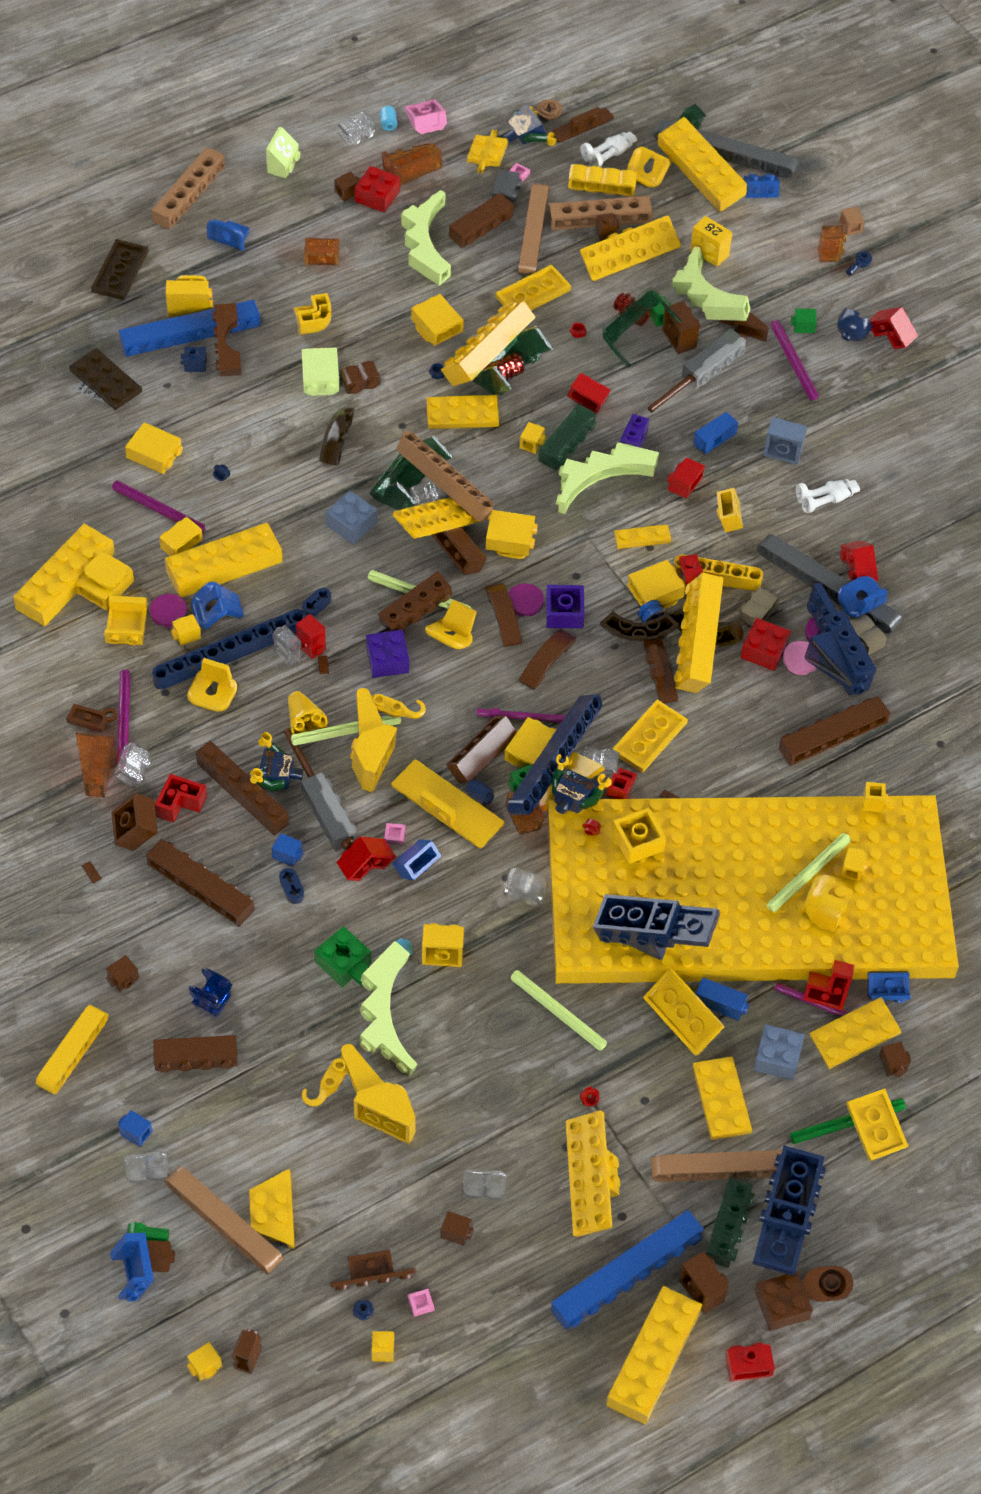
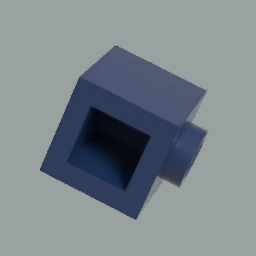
M184 347V354H181V365H184V371L206 372V347Z

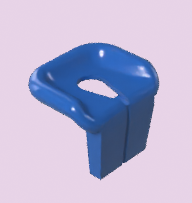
M216 219L208 221L206 228L209 240L217 241L241 251L245 250L244 242L249 233V227L229 220L226 223Z
M861 576L839 589L838 600L848 616L856 618L886 603L888 592L885 588L881 589L873 578ZM858 591H863L867 597L860 601L856 594Z
M217 582L206 583L194 594L191 601L193 615L200 629L203 630L211 627L225 615L237 618L244 616L238 595L220 586ZM216 599V604L207 612V604Z

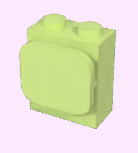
M337 348L302 349L304 393L313 396L333 395L339 392Z

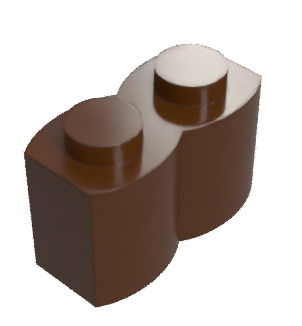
M373 361L362 362L357 366H348L340 370V379L347 394H357L363 389H374L380 385V375Z
M252 1329L241 1331L232 1353L233 1367L236 1370L249 1374L253 1373L262 1350V1345L260 1344L261 1337L258 1332Z

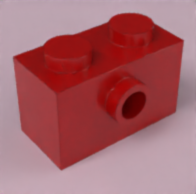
M580 372L570 387L567 397L598 414L611 390Z
M686 457L682 463H678L675 472L670 473L667 480L669 482L668 491L687 499L702 480L705 465Z
M311 614L296 624L297 646L311 659L321 655L326 649L325 627Z
M759 1342L748 1347L735 1345L727 1349L725 1359L730 1382L773 1376L775 1366L770 1344Z

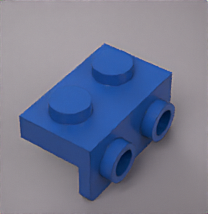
M748 174V176H744V181L747 183L746 198L779 197L780 181L774 174H765V176Z
M868 972L867 996L873 1001L882 997L884 1002L885 1000H893V1002L903 1003L905 1000L911 999L909 994V972Z

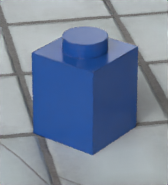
M280 833L272 847V858L294 867L297 861L301 860L304 853L301 841Z
M132 1110L127 1115H123L118 1123L120 1135L139 1147L142 1146L153 1132L151 1122Z

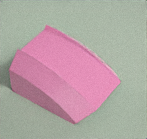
M436 99L404 106L412 126L422 135L436 130L442 131L447 124L446 111Z

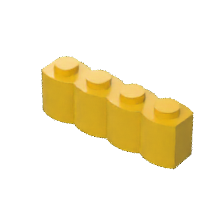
M573 164L570 168L568 188L575 191L586 190L593 193L603 192L610 195L619 194L630 197L635 195L637 172Z

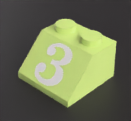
M282 127L277 129L266 148L267 173L286 178L289 172L293 171L294 163L300 158L298 143Z

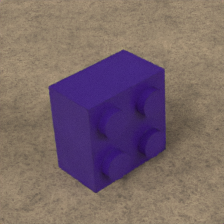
M547 585L546 628L583 629L585 617L584 585Z
M403 630L366 635V650L372 678L409 673V656Z

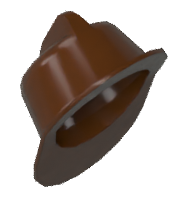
M841 1266L813 1268L803 1278V1286L808 1298L818 1302L844 1299L850 1295L854 1284L850 1272Z

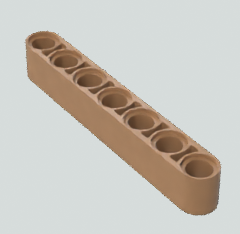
M532 184L518 273L531 275L537 270L549 185Z
M410 431L403 432L397 445V451L476 520L481 522L487 521L494 503L417 435Z
M782 1150L657 1155L651 1158L652 1179L656 1182L770 1178L772 1172H777L778 1167L774 1166L776 1155H781Z
M179 1165L164 1179L165 1184L172 1192L262 1272L269 1274L283 1260V1256L274 1246L183 1166Z

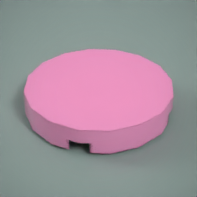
M792 642L784 650L783 663L790 672L797 675H807L809 672H814L817 669L804 658L809 642Z

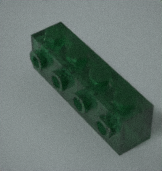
M578 404L539 449L538 461L557 471L561 465L565 464L568 456L576 451L578 444L584 442L589 431L594 430L597 423L595 421L596 413Z
M728 1178L706 1251L707 1257L710 1256L715 1264L729 1268L731 1261L735 1262L738 1253V1249H735L736 1242L741 1243L744 1233L743 1230H740L742 1223H747L750 1213L746 1211L747 1205L752 1206L755 1193H752V1184Z

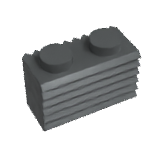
M500 169L493 188L492 198L500 193L511 203L516 201L518 197L517 189H520L522 179H519L520 173Z

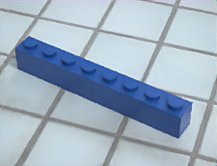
M255 300L236 303L238 327L233 328L229 333L261 326L260 314ZM216 309L119 330L120 342L125 357L214 337L213 327H217V323L213 321L212 311H216Z
M689 1210L685 1211L552 1301L551 1311L566 1330L571 1326L573 1328L577 1327L582 1323L583 1318L588 1315L593 1316L600 1310L602 1305L605 1303L610 1304L616 1300L618 1294L623 1291L625 1293L630 1291L634 1287V1283L640 1279L641 1281L646 1280L656 1268L662 1269L668 1264V1260L681 1256L690 1245H697L702 1240L703 1227Z

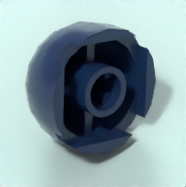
M848 308L840 314L837 328L845 341H861L870 333L873 327L872 323L866 317L864 319L860 318L859 312Z

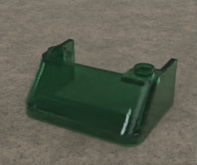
M648 287L602 328L604 340L617 357L628 367L631 366L630 362L619 350L615 342L621 334L651 308L656 307L661 302L678 323L682 321L662 295L653 287Z
M538 326L521 331L472 381L490 393L500 396L512 389L508 381L523 366L528 363H536L542 353L552 350L553 347Z
M435 436L422 440L445 461L453 457ZM399 454L369 494L375 500L397 511L410 508L417 504L410 495L425 475L402 454Z

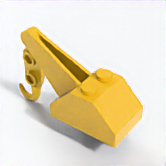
M360 688L356 693L359 737L353 740L351 746L353 750L350 759H352V769L361 788L373 793L395 748L397 733L396 727L383 724L378 711L392 717L417 719L424 715L426 707L422 701L416 700L421 709L418 712H413L400 701L382 694L371 695L368 689Z
M352 1044L343 1045L341 1057L333 1060L321 1080L320 1093L316 1099H309L306 1095L307 1089H303L302 1099L304 1103L309 1106H319L327 1097L338 1090L348 1073L356 1092L354 1099L355 1119L410 1144L415 1135V1114L407 1091L399 1084L384 1083Z

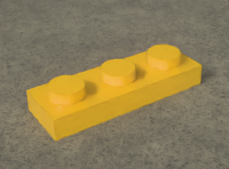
M668 524L614 530L617 549L671 543Z

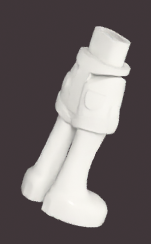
M622 132L621 134L606 138L605 142L596 148H592L589 143H583L580 146L581 155L586 163L590 162V166L601 167L605 160L613 155L618 156L630 148L632 143L637 141V138L631 132Z
M848 479L844 481H828L824 486L813 490H808L804 483L796 485L797 499L799 504L802 503V509L805 513H811L816 507L829 502H841L853 496L854 493L860 492V487L856 480L849 481Z

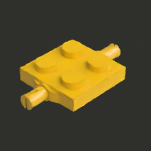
M492 129L490 136L475 135L467 156V162L479 165L477 168L478 173L481 172L482 174L486 166L500 167L508 145V139L498 138V131L496 129L495 131Z

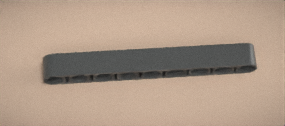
M668 120L659 121L653 134L654 138L658 141V134L675 122ZM696 129L725 161L784 178H791L798 165V160L793 156Z
M773 534L767 535L757 546V551L762 557L813 588L814 584L821 582L828 597L841 605L838 600V591L849 581ZM858 591L856 594L860 601L867 597L863 591ZM882 604L865 613L875 626L886 634H890L902 621L901 615L886 604Z

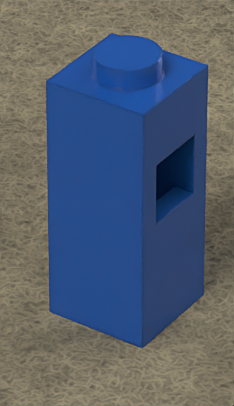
M725 412L696 431L693 444L698 450L707 454L737 434L738 421L728 412Z
M702 978L696 995L708 1009L738 1021L742 1014L746 1015L749 1008L747 994Z

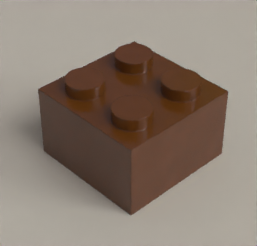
M684 301L665 307L662 331L677 354L696 349L697 340H699L700 323L698 319L694 318L691 308L687 307Z
M135 793L111 812L114 844L116 846L134 851L158 833L154 799Z
M704 1251L682 1264L679 1282L692 1300L702 1304L701 1312L703 1315L725 1301L729 1286L726 1276L718 1272L715 1268L714 1260L710 1256L707 1257Z
M798 1271L795 1272L794 1276L785 1274L757 1283L754 1293L769 1331L810 1320L813 1309Z

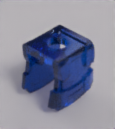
M205 968L201 970L206 978L205 986L202 989L190 985L188 987L190 995L194 998L191 1003L217 1017L232 996L231 988L233 984L219 973Z

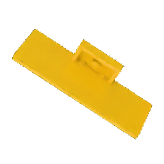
M665 216L634 229L632 227L624 229L621 234H611L607 236L608 239L582 248L580 254L591 280L596 281L681 247L670 217Z
M451 497L394 511L392 514L414 539L481 522L471 516Z
M416 759L391 783L394 789L479 849H482L504 826L502 819Z
M600 1110L566 1120L573 1236L575 1237L612 1228L610 1196L620 1195L619 1161L617 1156L607 1150L604 1112Z

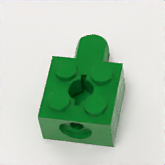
M343 926L314 950L315 963L341 987H344L352 979L364 987L360 980L363 973L370 967L368 965L372 963L371 950Z

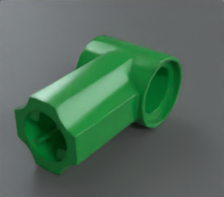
M139 1222L128 1224L127 1233H145L147 1241H169V1229L147 1227Z

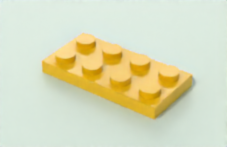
M551 264L496 292L495 297L502 305L506 306L515 301L516 303L524 301L532 311L571 291V285Z
M497 395L426 397L428 429L499 427Z
M657 699L613 747L612 754L643 773L684 728L688 719Z
M668 969L643 997L694 1055H699L725 1027L673 969Z
M882 997L809 1034L828 1069H831L901 1034V1029Z
M733 1056L693 1063L692 1068L711 1140L751 1134L752 1127Z

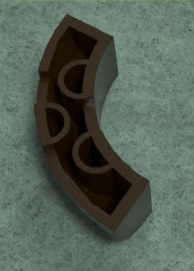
M344 407L331 417L322 442L320 462L335 466L340 464L344 446V439L342 437L345 433H348L352 426L355 408Z
M683 607L670 614L679 624L677 629L681 633L683 630L681 629V622L685 614ZM739 619L731 622H718L715 645L727 646L742 640L743 629Z
M612 611L600 622V626L610 634L624 640L637 642L662 638L679 627V624L667 613L656 619L646 621V623H634L632 620L625 619Z

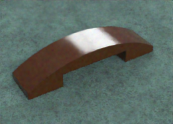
M504 583L485 586L489 602L492 604L499 626L503 647L522 644L515 611Z
M562 629L553 634L528 663L519 678V682L535 690L545 678V673L563 652L569 650L576 641V638Z

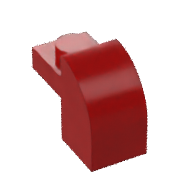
M697 554L679 557L683 580L687 586L688 583L703 573V569L700 566Z
M619 767L618 772L614 773L611 778V785L607 787L606 798L629 799L630 792L637 779V774Z

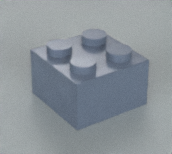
M772 417L763 456L798 465L804 446L807 426Z
M352 491L347 492L326 511V526L352 544L357 542L377 524V509Z
M765 1024L754 1071L794 1080L805 1034Z

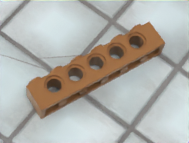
M206 147L151 210L152 221L169 230L174 224H177L179 218L188 211L191 204L196 202L198 196L206 190L210 182H213L217 174L224 169V154Z
M649 196L550 203L548 216L551 230L596 227L597 215L608 213L614 214L615 219L619 221V225L651 222L652 207Z

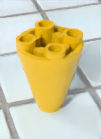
M295 691L289 695L288 707L292 734L327 727V716L305 694Z

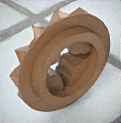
M543 100L536 107L538 116L543 117L544 120L549 119L551 121L552 118L557 120L558 116L562 115V105L555 100Z

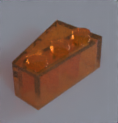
M434 143L412 146V149L405 151L402 148L397 149L395 153L387 154V151L381 152L383 169L388 173L399 176L400 185L443 167L442 152Z
M76 733L86 796L105 798L116 750L114 737Z

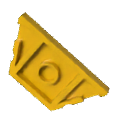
M575 752L571 753L568 758L569 764L563 768V770L568 768L589 779H593L605 770L602 764ZM552 784L540 800V808L543 812L548 808V800H554L555 797L552 793Z
M287 1169L249 1190L251 1227L261 1236H265L274 1242L279 1241L287 1244L289 1248H295L291 1171Z

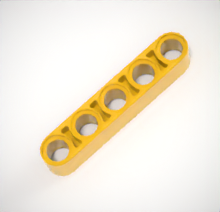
M680 554L675 557L673 566L676 568L679 578L683 579L679 557L687 555ZM698 557L703 573L724 578L723 586L757 591L762 585L763 572L760 568Z
M91 1004L85 1008L36 1079L37 1086L52 1094H56L105 1026L108 1020V1013Z

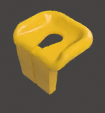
M638 147L632 154L627 170L637 172V182L649 188H655L662 183L672 160L646 147ZM652 158L654 159L653 169L650 173H646L644 166Z
M453 600L444 618L427 625L425 632L430 637L451 648L463 649L469 647L473 641L471 631L477 611ZM454 631L456 633L454 635H449L445 632Z
M203 658L201 670L195 675L187 693L190 703L215 712L226 710L237 692V683L232 679L229 665ZM213 682H217L216 694L208 695L206 693L207 688Z

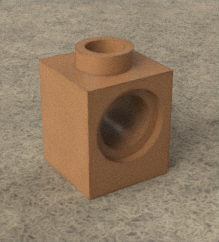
M856 206L841 210L839 222L848 236L862 233L865 220Z

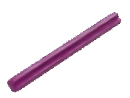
M772 321L771 328L809 400H816L818 392L780 321Z
M115 480L112 484L113 490L175 522L188 517L202 529V534L206 529L205 524L119 480Z
M128 669L120 671L118 768H127L130 705V671Z

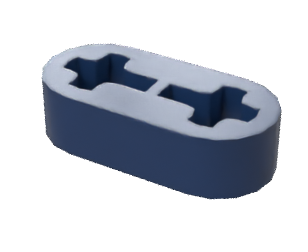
M319 588L302 603V610L306 616L311 614L315 617L331 603V592L326 588Z
M283 869L279 874V881L284 894L290 903L299 904L304 899V889L294 869ZM288 875L291 878L292 883H289L288 879L285 878V876ZM292 889L295 890L298 896L295 897V895L292 894Z

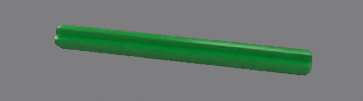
M903 1098L890 1101L895 1113L905 1110L906 1104ZM848 1114L791 1132L790 1140L793 1144H797L855 1125L851 1115Z

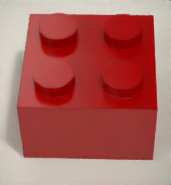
M370 166L355 186V202L385 213L400 192V177Z
M756 618L744 641L740 658L775 671L784 650L789 644L791 630Z

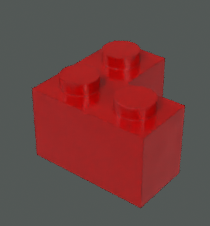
M903 307L880 310L869 320L873 326L871 329L875 337L887 335L894 349L906 348L918 336Z
M861 540L840 545V559L850 567L848 571L850 581L861 576H869L875 581H879L874 545Z
M170 774L155 802L156 817L174 823L181 808L200 813L207 799L206 785Z
M360 836L355 839L354 844L348 850L342 853L341 858L336 863L347 880L361 881L372 868L385 869L396 858V855L385 839Z
M834 960L830 976L810 971L803 1000L843 1010L853 977L854 965Z

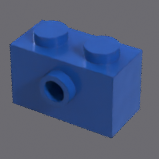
M419 839L392 864L402 879L415 880L441 857V854L431 840Z

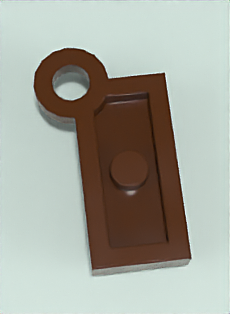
M73 704L66 720L67 723L103 733L107 722L116 720L117 712L114 708L110 707L101 712ZM107 713L113 714L111 717L106 716Z

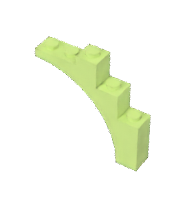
M441 190L433 194L429 200L422 203L418 208L412 205L401 214V226L407 229L405 233V246L411 249L408 255L409 266L438 286L451 276V265L435 250L429 236V229L434 217L445 206V193Z
M693 247L684 270H678L673 278L672 285L675 287L676 294L687 295L691 307H702V311L705 312L706 319L746 321L751 309L748 296L724 292L707 282L701 274L703 264L701 248Z
M617 442L616 448H612L610 455L592 451L590 457H586L585 463L566 459L564 466L561 465L559 470L562 494H558L556 505H559L558 513L565 514L575 497L586 487L599 480L619 475L653 477L658 464L659 452Z
M394 941L361 977L360 981L364 988L368 991L372 990L373 993L362 1003L359 1011L365 1020L372 1023L360 1035L358 1041L365 1051H370L372 1054L378 1049L381 1050L380 1052L383 1057L388 1060L391 1059L400 1072L410 1076L415 1071L417 1063L406 1052L399 1041L392 1023L390 1011L391 991L394 980L400 969L407 962L410 953Z

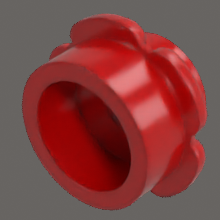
M576 322L570 328V333L574 338H583L586 335L587 329L583 323Z
M587 819L586 823L582 825L587 835L595 836L600 834L601 824L598 821Z
M586 1087L580 1093V1100L586 1106H595L599 1102L600 1093L597 1089H593V1087Z

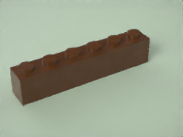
M879 696L868 698L863 703L848 707L845 711L836 712L824 720L820 719L811 726H805L795 733L784 735L780 740L779 750L788 764L792 766L887 724L890 712Z
M211 740L196 751L197 764L274 836L289 825L288 812L257 783H251L250 777Z
M160 839L146 854L148 866L238 927L254 912V901L251 896L241 893L236 886L223 881L220 875L210 872L205 865L192 860L186 852H180L171 842Z

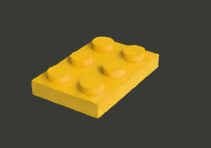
M885 1088L846 1103L869 1162L909 1147Z

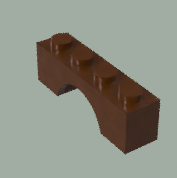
M236 303L215 304L216 311H212L213 321L217 323V327H213L214 338H218V343L214 345L215 354H219V360H216V371L220 370V377L241 375L240 352L231 349L225 341L227 334L233 328L238 327Z

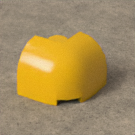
M328 293L311 295V305L294 308L300 336L318 333L325 330L330 324L332 314Z
M820 875L816 877L807 894L804 905L805 911L811 922L835 932L853 890L835 882V877Z

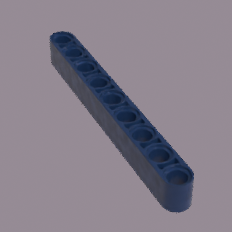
M301 609L289 611L157 665L152 670L153 684L157 689L169 688L195 677L197 672L201 670L203 658L227 664L296 635V624L305 618L306 614Z
M598 694L578 697L510 798L508 811L511 815H529L534 811L551 785L555 768H558L559 764L556 761V757L561 754L560 763L565 762L566 756L569 758L601 710L602 699Z

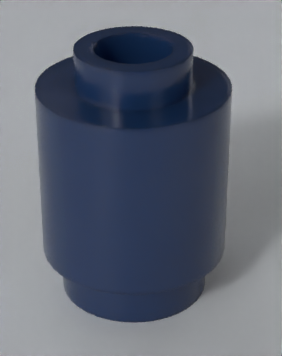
M470 780L465 788V792L468 793L467 795L482 806L489 805L495 796L493 794L494 790L480 780Z

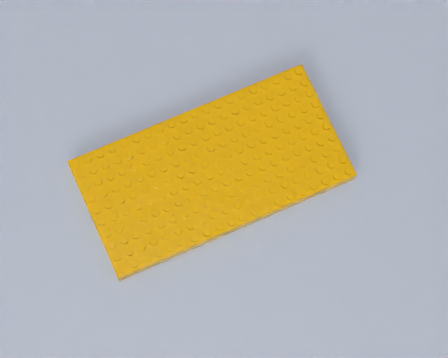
M936 795L888 796V804L884 805L882 812L863 811V796L600 799L595 806L583 809L580 813L567 810L565 814H560L556 811L555 807L557 804L554 800H548L547 819L555 984L657 982L668 969H673L684 982H701L702 978L711 981L808 980L810 971L830 976L834 960L854 965L852 980L868 979V972L908 971L909 979L955 978L959 965ZM650 808L666 837L665 850L628 864L612 834L613 821ZM587 819L598 821L601 824L600 834L595 836L587 835L584 832L585 828L582 827L583 823H586ZM842 833L849 835L851 841L776 912L769 911L767 903ZM848 847L859 848L868 852L866 860H869L867 872H862L860 882L841 877ZM820 875L835 877V882L853 890L835 932L811 922L805 911L804 905L807 894L816 877ZM605 894L677 900L683 906L717 908L720 912L709 947L675 944L674 948L667 947L663 960L648 955L628 944L602 942L593 929Z

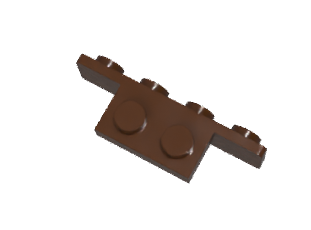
M596 107L571 118L569 123L555 128L551 132L555 134L554 138L557 139V142L561 143L613 120L614 116L606 107L601 109Z
M662 639L644 641L646 663L650 666L651 680H654L659 701L664 704L677 702L678 694Z
M390 1249L347 1256L351 1278L330 1281V1286L335 1287L336 1290L348 1289L349 1284L356 1283L357 1287L370 1285L369 1281L378 1280V1283L391 1281L390 1277L399 1276V1279L412 1278V1274L416 1273V1268L412 1267L393 1271Z

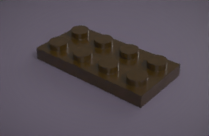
M116 239L91 287V292L124 301L149 252L148 247Z
M97 348L69 366L70 371L115 411L142 393V387Z

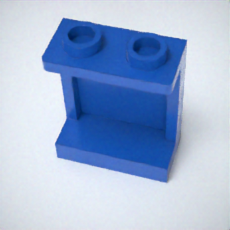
M125 1233L112 1249L110 1255L111 1260H124L128 1284L118 1295L119 1300L133 1302L142 1296L154 1281L145 1233Z

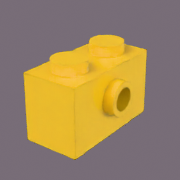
M730 488L717 492L719 508L717 509V515L725 533L742 529L740 501L735 489Z
M185 517L183 520L178 521L170 530L162 533L159 537L160 547L169 556L192 549L203 540L202 529L188 517Z

